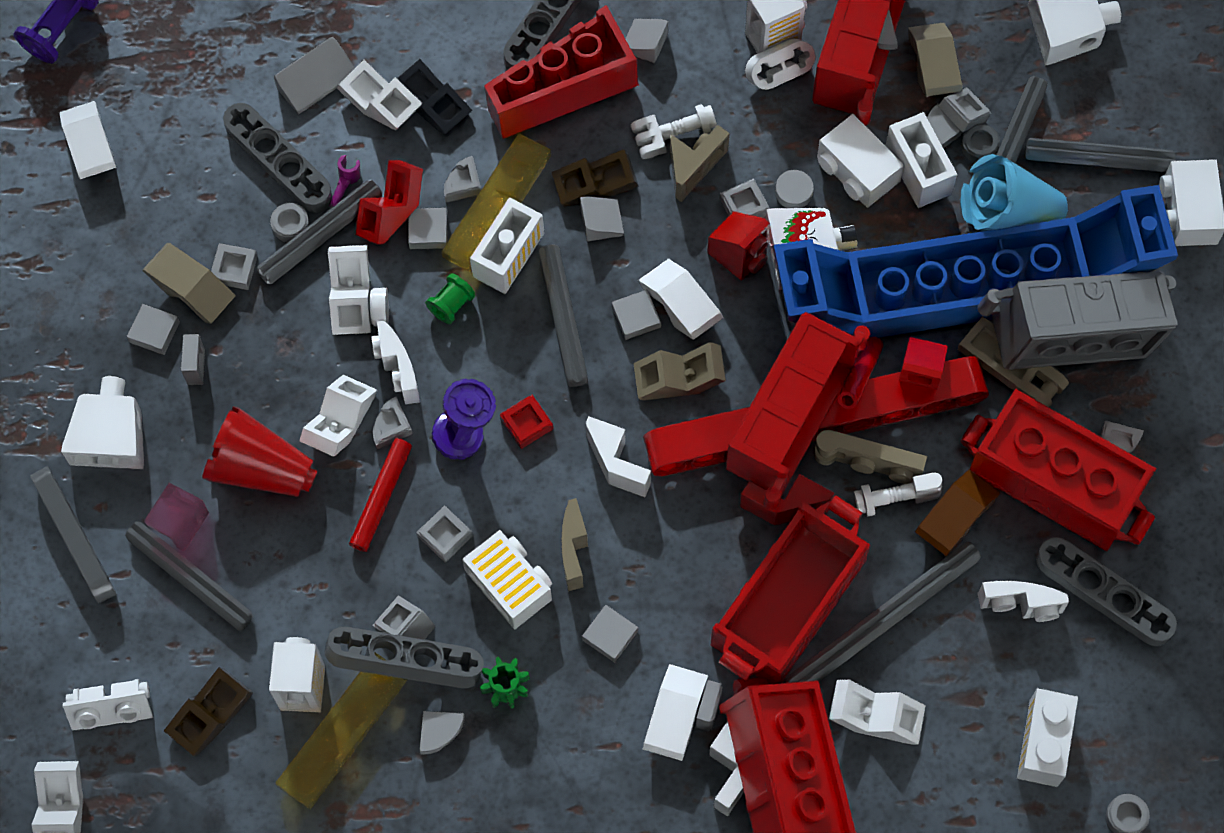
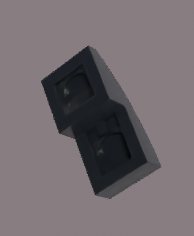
M421 59L417 60L397 78L422 102V105L416 112L443 135H446L472 111L448 83L443 85Z

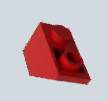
M734 211L708 237L707 253L742 281L749 272L757 273L768 259L766 254L767 246L770 242L768 239L770 222L765 218Z

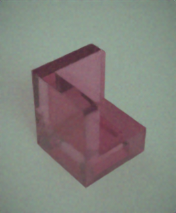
M169 482L146 517L145 523L150 528L171 538L178 549L185 551L209 512L203 500Z

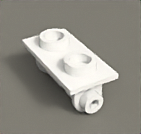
M139 679L111 684L110 696H105L104 686L74 689L72 694H66V702L63 703V708L72 731L93 729L99 726L118 723H132L137 720L153 718L147 699L150 698L148 682L141 683Z

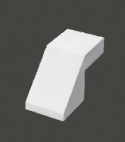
M365 60L337 87L364 115L394 130H397L422 105V102L396 77L388 83Z
M95 101L59 112L62 128L80 179L116 168L114 156L103 129L100 113Z
M367 245L329 247L328 258L331 279L329 305L332 335L371 333V290Z
M667 259L638 280L643 291L648 290L651 297L664 305L673 326L693 340L723 319L720 310L690 273L670 259Z
M342 375L327 387L320 414L303 427L299 441L333 457L336 456L351 442L376 396L377 389Z
M588 416L586 421V437L608 484L646 497L651 484V470L619 459L625 445V429Z
M669 664L658 694L643 750L683 760L708 675Z
M837 680L829 719L857 733L918 745L925 705L901 692L874 693L851 680Z
M728 722L710 746L709 756L733 771L714 802V808L726 816L729 815L744 793Z
M79 761L37 762L34 775L39 807L32 822L33 833H81L83 792Z

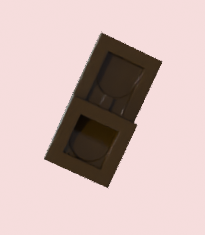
M624 149L591 163L586 158H583L551 172L563 207L579 205L580 197L607 198L639 187L629 155Z
M218 667L194 699L188 698L164 729V732L190 754L197 756L234 718L252 696L253 692L226 669Z

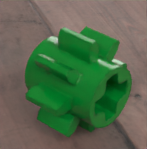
M498 656L496 657V665L491 670L488 668L482 669L483 676L489 682L480 686L481 693L489 694L492 692L491 702L493 707L498 706L500 702H508L510 708L513 709L515 705L514 700L519 695L521 697H528V690L521 683L527 682L530 679L529 672H518L519 663L517 658H514L509 664L502 663ZM507 676L511 687L503 689L499 678Z

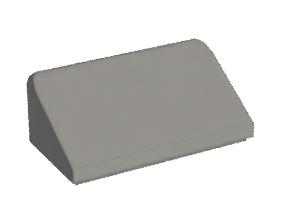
M330 37L274 76L277 90L299 115L337 89L338 85L355 67L334 37Z

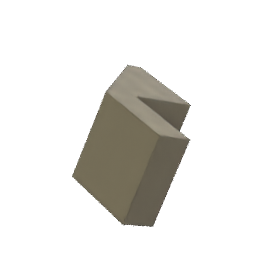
M945 23L908 27L909 42L917 55L918 84L925 96L961 92L962 81L953 36Z
M166 243L142 270L168 296L179 297L208 324H211L236 296L208 268L171 243Z
M711 342L683 356L660 350L634 363L637 394L640 400L695 395L726 381L721 345Z

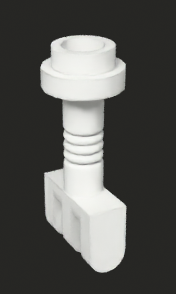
M702 104L695 106L697 114L658 126L655 115L632 122V131L638 134L635 136L638 146H644L639 150L641 158L649 159L667 153L663 140L669 139L670 135L678 136V134H684L685 131L690 132L702 128L703 133H711V128L717 126L711 105L703 107Z
M928 473L913 477V483L872 492L869 484L863 485L861 490L854 491L856 507L863 514L866 513L868 517L875 515V507L898 502V500L905 501L915 498L917 504L938 499L941 496L942 477L938 473Z

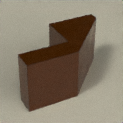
M967 470L952 484L915 532L947 556L963 541L976 520L993 505L1000 492L971 470Z

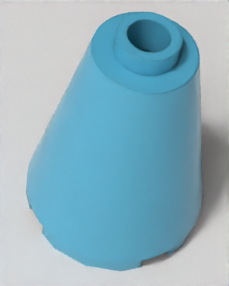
M995 154L983 156L973 164L969 171L974 173L969 184L963 183L961 190L960 207L963 218L967 223L972 224L975 229L980 231H991L1065 219L1068 213V203L1063 193L1006 157Z

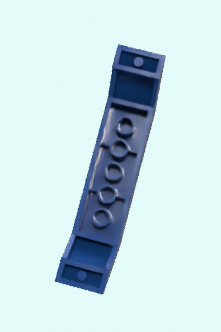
M1159 185L1122 190L1118 196L1076 217L998 230H988L853 252H844L814 244L813 239L776 244L773 248L789 321L797 323L802 313L807 312L852 336L858 326H866L870 330L869 337L877 338L978 322L983 316L978 312V305L988 291L991 289L1000 291L1014 288L1020 281L1150 272L1176 260L1178 257ZM992 314L983 316L987 320H992Z

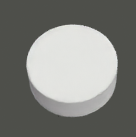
M373 288L371 290L370 316L371 323L374 326H377V321L389 323V296L387 288Z

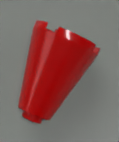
M233 406L232 411L230 410L217 435L213 445L212 457L214 458L213 460H207L202 478L210 482L298 497L301 490L309 493L318 471L311 468L314 460L245 411Z

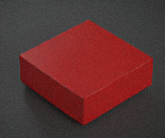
M533 395L528 396L499 414L500 420L520 449H523L554 429L553 423Z

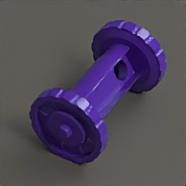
M52 0L31 29L19 26L14 31L13 36L28 53L43 62L53 64L59 57L53 44L81 7L87 10H94L99 0ZM41 29H48L51 35L44 38L38 33Z
M461 379L452 383L447 388L442 401L444 413L436 419L431 432L435 448L445 457L463 460L473 456L479 450L484 436L482 427L490 422L496 409L495 396L492 394L491 389L483 382L475 379Z

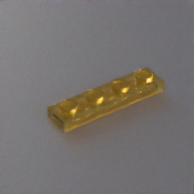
M518 133L443 248L442 257L472 273L470 257L509 197L522 203L551 158V149Z
M374 653L379 659L387 661L377 653ZM360 671L276 781L277 787L310 810L408 679Z

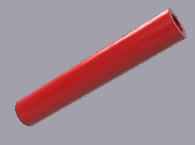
M869 337L866 348L860 351L838 396V403L841 407L853 409L857 405L883 350V342L879 338Z
M395 438L349 542V545L356 550L367 552L412 449V445L405 440Z

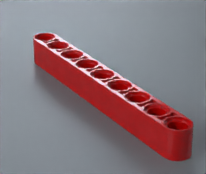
M968 356L945 361L938 389L900 381L901 372L868 379L860 399L853 409H845L838 403V396L843 388L842 386L812 442L816 441L818 434L824 430L848 434L965 407L983 401L989 396V392L978 358ZM749 407L672 424L647 432L643 439L653 475L667 476L726 462L729 443Z

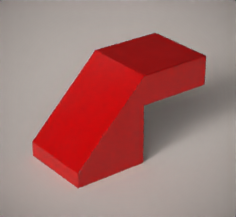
M388 160L384 197L360 198L356 235L376 244H385L419 206L423 169L401 160Z
M910 337L899 380L938 389L948 346Z
M799 474L784 500L780 498L778 508L774 511H769L763 505L766 490L749 481L741 494L740 507L773 525L790 522L802 501L817 509L823 504L830 502L834 498V492Z

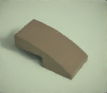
M577 498L568 501L562 525V558L568 592L584 587L583 575L575 550L588 547L587 532Z

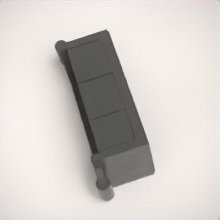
M1150 271L1020 281L1014 288L1000 291L991 289L988 291L978 305V312L983 316L992 314L1003 366L1007 370L1147 358L1178 326L1169 294L1176 287V280L1170 275L1165 276L1164 272Z

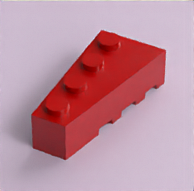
M607 5L596 11V17L587 23L579 22L570 28V34L555 44L549 42L541 47L540 54L528 62L525 60L520 61L484 85L488 111L502 139L638 86L637 59Z

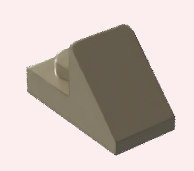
M719 125L710 134H702L696 141L693 150L675 136L670 135V158L675 197L680 202L687 197L728 151L730 133Z

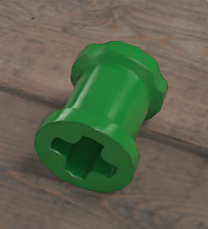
M453 273L448 275L446 285L435 297H429L425 302L427 308L435 317L449 325L454 322V315L463 304L475 298L473 288L465 280Z

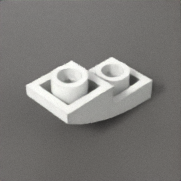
M377 321L379 335L372 336L375 359L382 358L385 371H392L395 392L403 393L405 405L420 403L415 374L403 344L385 321Z
M983 582L978 592L981 609L992 608L994 612H1004L1017 607L1016 604H1020L1023 619L1035 617L1037 622L1057 619L1069 603L1067 594L1053 588L1028 582Z

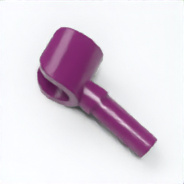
M346 155L338 159L339 181L329 207L332 208L342 200L349 184H353L360 179L359 160H357L354 168L345 169L347 164Z

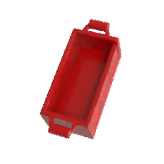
M838 0L816 68L812 97L814 104L854 114L865 126L870 123L873 102L890 51L880 49L877 45L888 11H890L894 31H896L905 0Z
M807 312L802 313L728 446L726 470L765 489L763 505L767 510L774 511L778 508L781 496L848 377L859 352L866 348L870 336V330L866 326H858L852 336Z
M1016 388L997 419L976 415L960 440L961 444L967 447L974 457L969 470L987 483L1105 551L1109 550L1114 540L1130 541L1139 545L1155 520V516L1148 512L1139 500L1156 470L1155 467ZM990 425L991 428L978 449L975 448L983 432ZM1135 508L1140 513L1126 535L1120 529L1132 509Z
M836 495L830 502L823 504L817 509L804 501L801 502L795 516L779 539L769 549L768 554L750 580L745 583L740 594L721 621L712 628L711 646L723 653L719 661L721 665L745 681L754 674L759 678H767L769 684L783 683L866 562L870 544L857 536L859 520L863 512ZM828 509L853 525L852 529L848 530L825 515V511Z
M765 677L749 678L747 681L744 679L735 680L733 683V697L720 704L719 709L721 714H726L735 751L734 755L740 772L753 833H856L819 681L769 684Z

